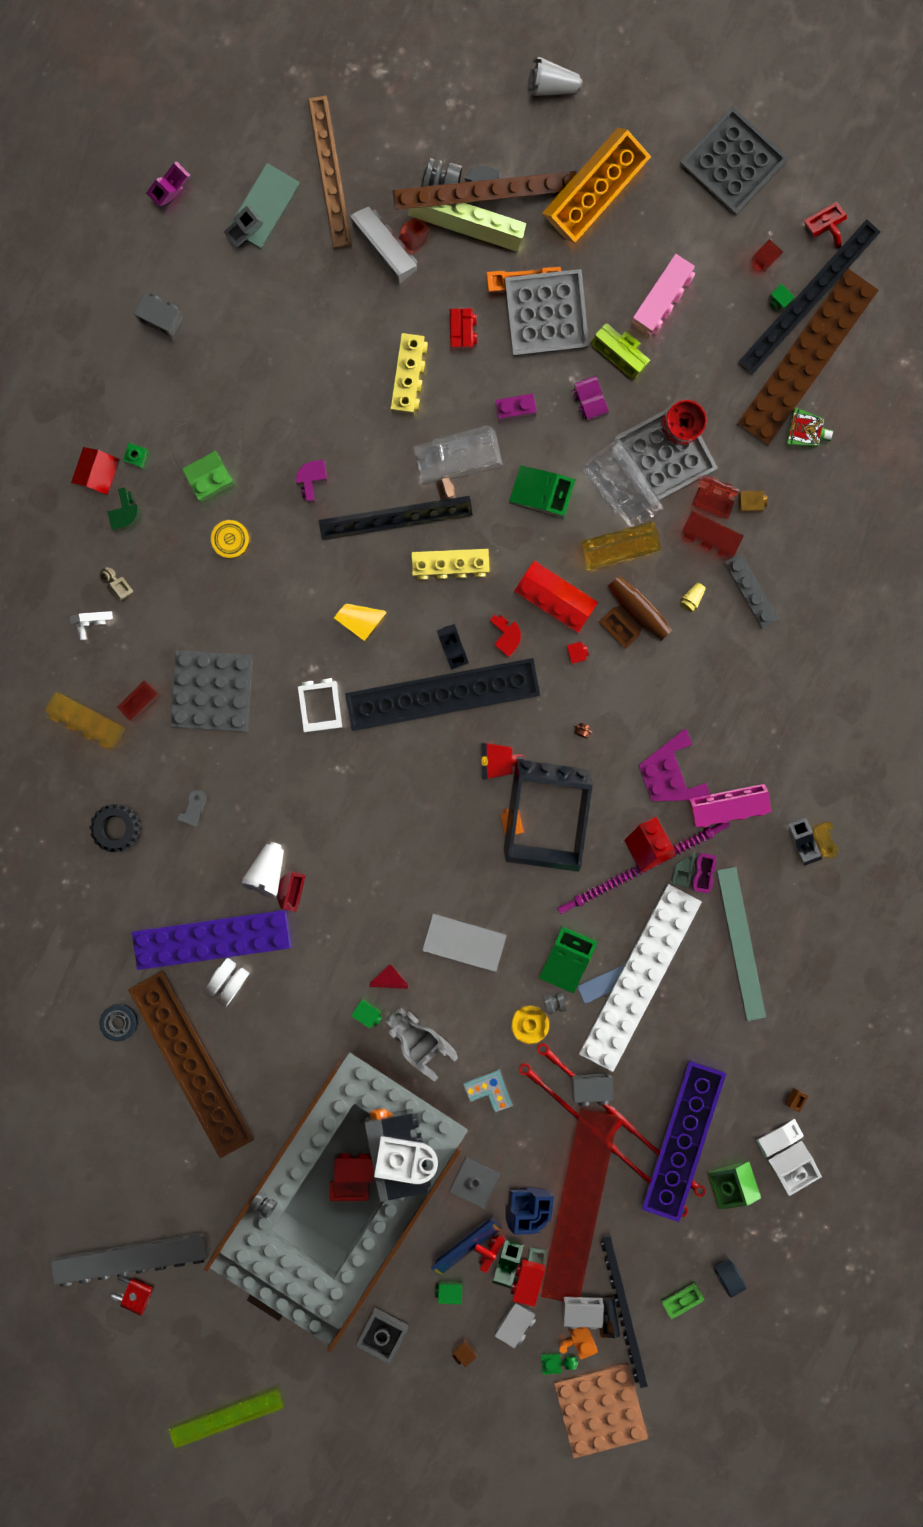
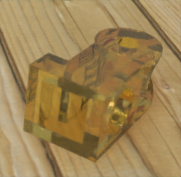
M832 821L811 827L821 855L829 859L836 857L839 851L838 846L833 843L829 831L834 829Z

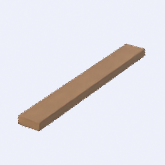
M327 95L308 98L333 250L352 247Z

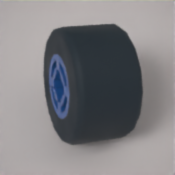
M730 1259L714 1267L717 1278L730 1298L747 1289L739 1271Z

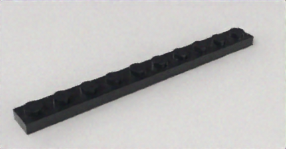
M866 219L739 360V363L753 375L881 231Z

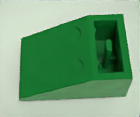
M520 465L509 502L564 519L576 479Z
M561 926L539 979L574 994L598 942Z

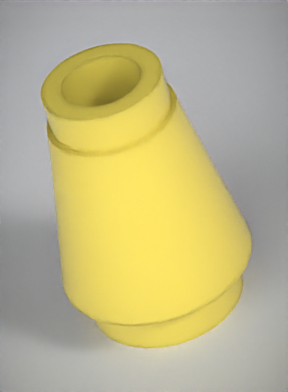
M696 582L681 598L680 605L684 609L693 612L694 609L698 608L706 588Z

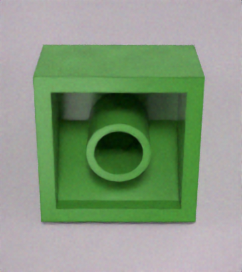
M216 451L182 469L200 502L234 485Z
M749 1161L735 1163L707 1173L718 1210L748 1206L761 1198Z

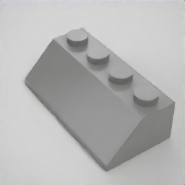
M368 206L352 214L350 220L353 228L399 284L417 270L416 263L418 262L411 253L408 255L405 252V245L400 239L396 240L392 236L394 232L387 224L383 225L380 221L381 216L375 209L372 211Z

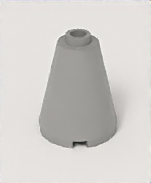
M534 58L533 62L536 65L535 68L531 67L528 79V89L531 90L528 93L529 95L576 94L577 90H581L582 79H580L579 74L544 58Z

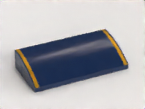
M492 1216L433 1261L431 1269L441 1276L474 1251L477 1244H483L503 1227Z

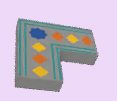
M499 1069L463 1083L470 1102L488 1095L495 1113L513 1106Z

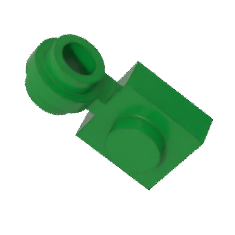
M560 1353L541 1354L542 1375L562 1374L561 1366H565L566 1370L577 1369L578 1360H576V1356L564 1357L565 1360H561Z

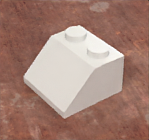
M802 1141L793 1144L789 1149L776 1154L768 1160L788 1196L822 1177Z

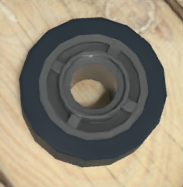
M112 1005L100 1017V1030L109 1040L116 1042L124 1041L135 1032L137 1016L126 1005ZM115 1018L122 1019L123 1026L121 1028L114 1025Z

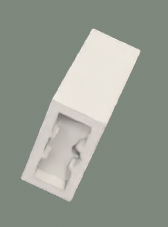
M332 678L322 679L319 684H313V681L302 682V686H298L304 732L343 728L337 682H332ZM332 687L336 720L308 724L304 691Z

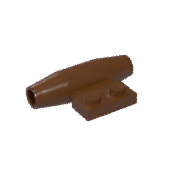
M617 576L608 585L620 606L612 608L599 622L625 649L640 635L642 627L660 641L672 631L663 616L649 600L622 577Z

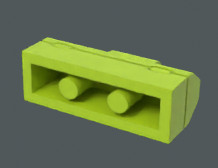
M607 323L590 342L596 350L633 381L650 362V359L637 349L640 345L638 340L627 331L620 335Z

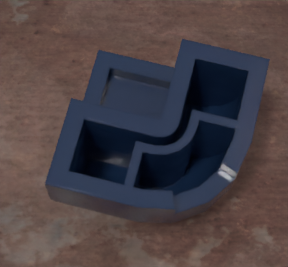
M525 1187V1190H510L509 1205L506 1206V1222L510 1231L514 1235L539 1233L551 1221L554 1196L548 1191L538 1188Z

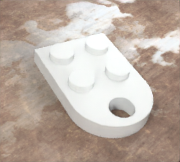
M381 1136L374 1177L413 1184L425 1183L437 1171V1155L427 1144ZM429 1159L433 1162L431 1170H424L422 1168L424 1160Z

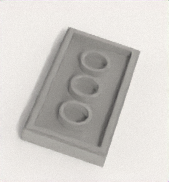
M433 914L422 951L496 972L507 935Z

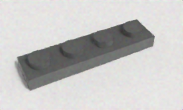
M742 553L724 562L760 627L763 629L779 620Z

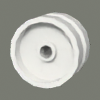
M229 958L224 961L221 967L217 968L203 991L212 998L219 990H222L217 1002L225 1008L250 974L245 969L240 968L232 976L231 973L235 969L236 963Z

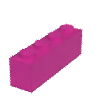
M765 784L690 799L694 824L696 827L702 828L715 823L724 824L735 819L744 820L755 815L763 816L771 812L769 792Z

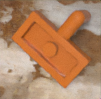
M586 1327L568 1328L572 1338L559 1343L561 1353H566L568 1347L575 1345L580 1360L598 1353L591 1332Z

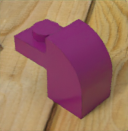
M175 162L163 177L154 181L146 194L159 207L166 205L183 190L182 186L191 175L178 162Z
M324 460L311 461L304 464L296 475V484L304 485V487H301L302 499L306 498L307 503L315 502L312 483L327 481Z

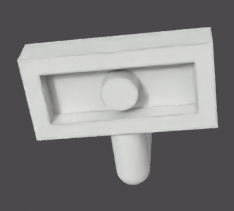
M112 611L70 616V624H76L78 640H86L84 627L89 626V623L99 626L105 625V621L113 619Z

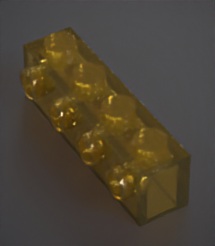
M654 521L580 541L587 570L661 550L659 533Z
M55 691L45 710L49 714L48 718L55 722H59V720L65 722V727L72 731H76V729L82 731V736L89 740L93 738L99 740V745L106 749L110 747L116 748L126 729L122 725Z

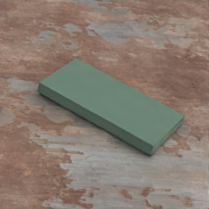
M266 163L237 212L238 214L244 207L251 206L263 221L261 228L254 235H250L246 239L260 249L300 185L299 181Z

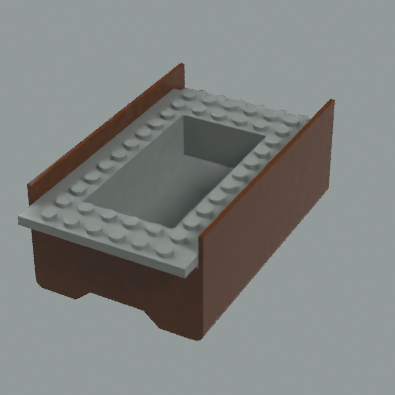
M349 1052L343 1062L337 1061L220 1241L204 1270L207 1272L211 1268L248 1292L250 1295L247 1301L277 1321H280L282 1316L291 1320L328 1345L327 1351L331 1353L460 1154L461 1141L468 1132V1129ZM385 1108L393 1113L413 1109L414 1113H418L420 1125L416 1128L417 1133L421 1132L423 1143L434 1150L438 1159L437 1171L431 1178V1186L428 1187V1193L380 1202L376 1178L374 1177V1181L369 1182V1201H330L329 1182L334 1181L335 1156H339V1153L343 1152L351 1153V1156H358V1153H370L365 1120L370 1117V1111ZM427 1159V1167H424V1169L431 1170L433 1162ZM260 1191L264 1192L267 1198L278 1202L275 1210L267 1219L261 1216L258 1210L254 1211L250 1208L253 1199Z

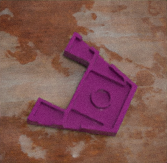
M687 729L682 730L638 765L651 801H683L711 795L707 783L689 789L685 785L674 751L692 745Z

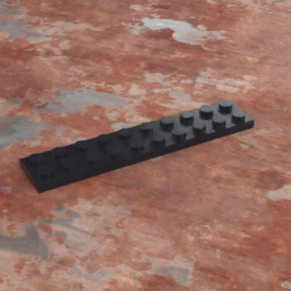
M534 658L345 693L352 731L541 696Z

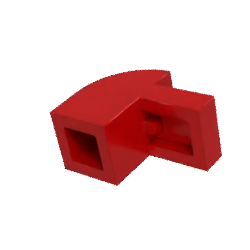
M494 614L489 622L503 633L494 646L509 658L520 643V628L515 621L509 627L507 625L508 621L503 616L499 615L497 617Z

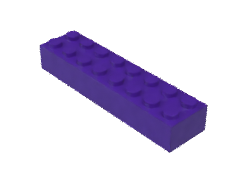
M286 910L132 932L137 970L290 949L292 947Z
M688 1061L642 1204V1210L677 1222L680 1221L727 1073Z

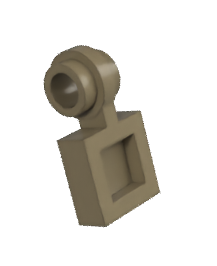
M106 567L101 570L99 578L104 583H110L106 588L115 600L119 602L130 596L134 591L123 577L117 579L115 571L112 568Z

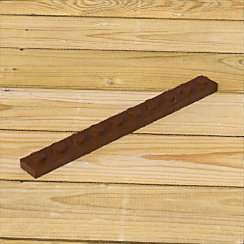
M576 171L392 190L395 210L560 193L576 175Z

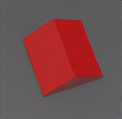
M83 447L71 483L108 495L120 459L97 449Z

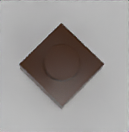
M793 1088L784 1105L800 1112L809 1095Z

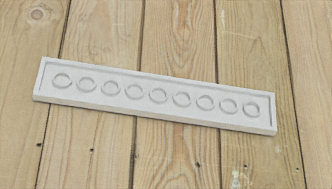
M667 883L617 982L579 1051L581 1056L612 1072L614 1071L702 901Z

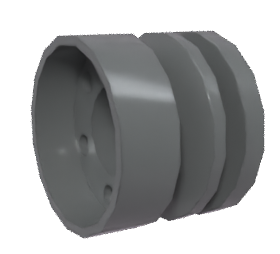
M430 158L424 170L421 187L460 183L463 165L450 162L447 170H443V160H440L438 167L435 168V159Z

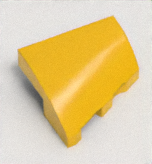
M345 604L334 619L365 641L387 612Z

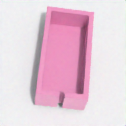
M675 254L633 317L631 326L649 338L652 333L656 335L662 326V318L667 319L674 307L672 303L679 301L685 290L683 287H688L693 280L695 266Z

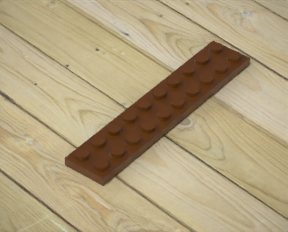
M848 268L737 425L768 446L879 290Z
M163 971L128 989L219 1158L253 1141L254 1138Z

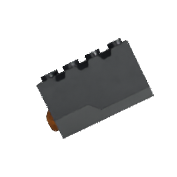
M385 1108L370 1111V1117L365 1120L374 1173L381 1136L423 1143L421 1132L417 1133L416 1129L420 1125L418 1113H414L413 1109L393 1113ZM427 1159L422 1162L423 1169L427 1167ZM375 1177L380 1202L428 1193V1187L431 1186V1179L422 1184H413Z

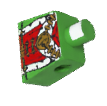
M795 408L792 413L785 446L817 448L820 440L831 441L833 430L823 428V418Z

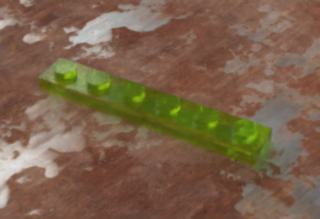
M277 1388L170 1428L169 1433L176 1449L284 1408V1404Z

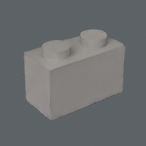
M563 1298L562 1320L564 1327L570 1329L586 1327L592 1330L602 1328L604 1312L602 1298Z
M513 1302L497 1327L495 1337L513 1348L517 1344L521 1345L526 1336L524 1332L527 1328L531 1329L536 1321L534 1318L535 1312L521 1303Z

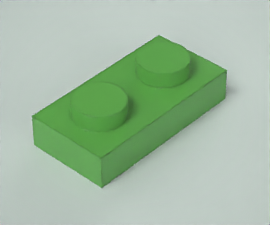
M694 1282L661 1302L672 1320L705 1300Z

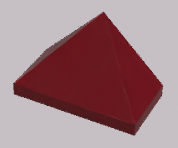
M289 871L279 880L276 897L281 909L297 912L306 877L305 874Z
M389 964L370 982L369 987L408 989V983Z

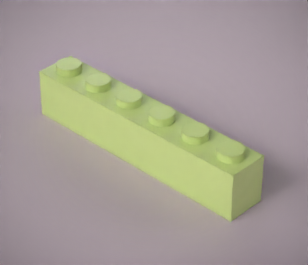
M467 203L411 208L408 216L516 252L523 239L526 227L524 222Z

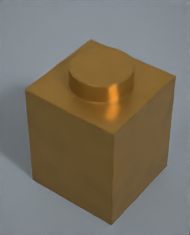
M741 491L738 494L739 513L763 512L764 507H767V496H764V491Z

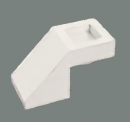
M795 1119L780 1128L768 1132L756 1140L766 1158L802 1138L803 1134Z

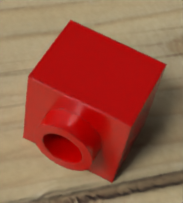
M582 641L566 646L571 665L587 660L586 656H589L586 645L582 644Z

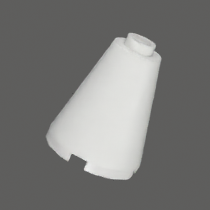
M271 842L264 846L241 881L243 887L250 891H258V894L272 898L277 896L284 852L281 849V845Z

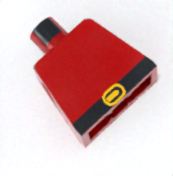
M481 743L482 780L513 774V766H515L516 760H524V755H512V747Z

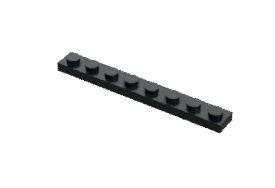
M463 496L318 521L321 538L328 539L471 516L473 513L470 496Z
M610 1232L602 1234L603 1240H600L602 1251L607 1252L608 1258L605 1259L607 1271L611 1270L613 1276L609 1278L611 1288L616 1289L617 1296L614 1297L616 1308H621L622 1315L618 1316L621 1327L625 1326L626 1334H623L626 1346L630 1345L631 1352L628 1353L630 1364H634L636 1371L632 1372L634 1381L639 1383L640 1388L648 1387Z

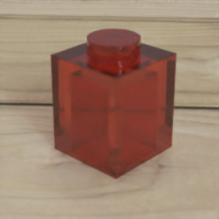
M412 218L403 224L398 239L410 251H413L425 243L430 228L422 220Z
M769 239L753 255L751 260L759 271L763 270L766 272L781 257L783 251Z

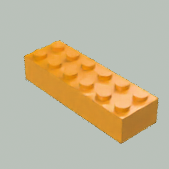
M617 128L542 212V215L565 240L575 243L651 156L627 129Z

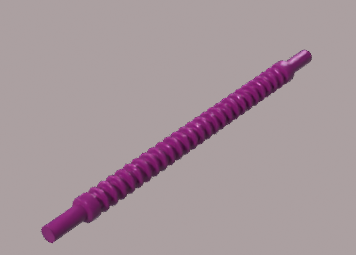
M729 821L724 824H717L711 828L707 827L703 829L704 832L699 831L698 835L694 834L693 838L690 836L689 840L684 839L683 843L680 841L679 845L675 844V854L681 855V852H686L687 848L690 850L691 846L696 847L697 843L700 845L701 841L705 842V839H712L716 833L730 827ZM636 864L635 868L631 867V870L626 869V873L621 872L620 876L617 874L616 878L611 877L612 880L610 881L607 879L606 883L602 882V885H597V888L592 887V890H587V893L582 892L581 896L579 894L576 895L573 900L557 909L560 914H563L576 906L581 907L584 905V902L589 903V899L594 900V897L598 898L599 894L603 895L605 891L608 893L609 889L613 890V887L618 888V884L623 885L624 881L627 883L628 879L633 880L632 877L635 876L637 878V875H642Z

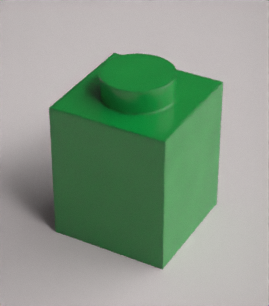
M364 999L360 1001L351 1015L368 1028H371L372 1025L376 1027L382 1019L380 1016L381 1010Z
M439 1280V1286H435V1298H438V1303L461 1304L462 1281Z

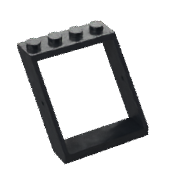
M516 760L504 842L506 862L580 871L593 787L590 770L529 760ZM523 780L582 789L574 852L514 844Z

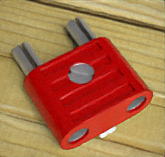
M118 1277L117 1282L128 1287L123 1297L112 1293L110 1299L119 1303L120 1307L142 1316L150 1300L153 1287L133 1278L130 1280L125 1277Z

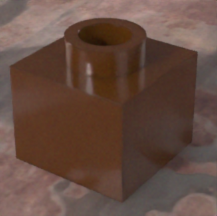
M465 1339L453 1348L454 1355L452 1357L459 1365L462 1363L466 1367L477 1358V1353Z

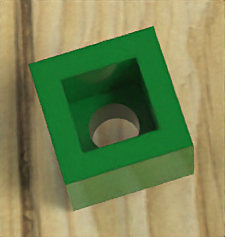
M781 283L770 294L769 302L776 310L780 309L783 311L793 301L795 296Z
M128 443L122 461L143 469L148 450ZM134 451L138 452V456L136 458L131 457V454Z

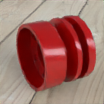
M682 400L675 403L663 416L662 432L666 439L673 444L687 445L696 440L705 430L707 417L704 409L697 402ZM684 421L686 424L681 428L679 424Z

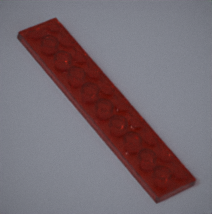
M580 1108L541 1297L563 1301L564 1297H581L618 1121L617 1115Z

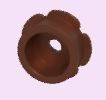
M579 723V726H574V734L588 739L589 735L592 734V731L589 730L590 726Z

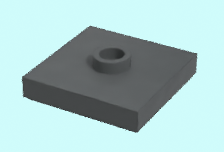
M466 1157L449 1192L484 1209L501 1173Z

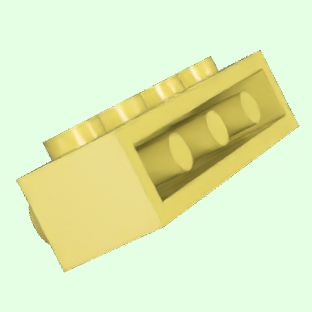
M405 333L401 335L391 412L414 415V411L419 409L420 399L416 397L417 391L421 392L422 380H419L420 372L424 373L425 361H422L423 353H427L428 342H425V336Z
M489 550L412 552L413 577H417V580H428V576H436V579H447V575H455V578H467L466 575L474 574L476 578L486 577V574H489Z

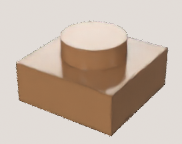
M449 477L441 479L436 483L441 500L450 499L454 496V485L450 482Z

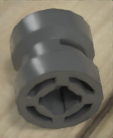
M563 992L557 993L555 997L550 995L544 996L548 1015L554 1014L557 1010L560 1012L567 1011Z
M260 1191L253 1199L250 1208L254 1211L258 1210L261 1216L267 1219L275 1210L278 1202L267 1198L266 1194Z

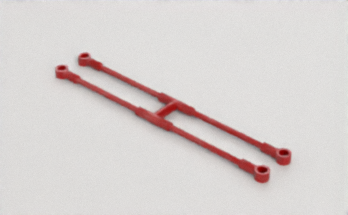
M545 1043L538 1045L537 1051L540 1055H544L554 1065L556 1064L568 1076L575 1075L559 1061V1058L549 1050ZM541 1046L546 1047V1051L544 1053L539 1051V1048ZM523 1063L520 1065L519 1071L522 1075H526L536 1085L538 1084L582 1123L588 1129V1132L613 1154H616L648 1184L650 1183V1178L626 1158L609 1140L622 1125L658 1156L659 1150L645 1139L627 1119L608 1104L602 1105L606 1112L616 1120L602 1134L545 1085L541 1078L531 1070L529 1064ZM523 1066H527L529 1068L526 1073L521 1071V1068ZM692 1180L691 1188L694 1190V1193L698 1197H703L706 1189L703 1185ZM698 1188H703V1192L701 1194H698L696 1192ZM685 1205V1213L681 1217H685L688 1214V1209Z

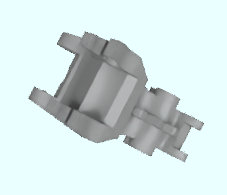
M399 1007L385 1021L392 1028L388 1033L398 1042L401 1041L404 1058L434 1082L438 1077L426 1064L439 1051L444 1056L447 1054L454 1062L458 1059L454 1048L432 1029L417 1025L419 1020L412 1013L408 1012L406 1014Z

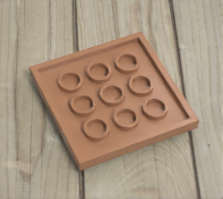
M628 1363L554 1382L573 1458L648 1439Z

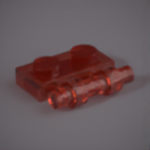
M704 474L701 482L706 483L707 488H698L692 505L728 519L735 501L729 499V495L733 494L736 496L739 489L733 487V484L729 482L724 483L719 481L717 477H709ZM714 488L721 489L722 495L714 493Z

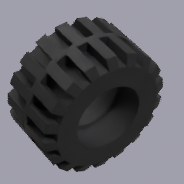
M110 804L103 806L99 811L95 812V816L91 819V838L94 839L93 842L96 845L100 846L99 848L107 852L125 851L131 848L138 840L137 837L140 835L139 827H141L138 822L139 818L132 809L125 805ZM111 817H119L125 822L126 831L120 839H111L105 833V824Z

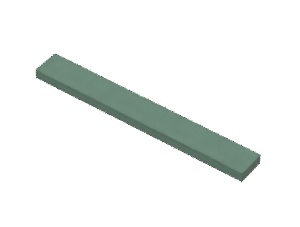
M736 867L717 870L746 1020L766 1018Z

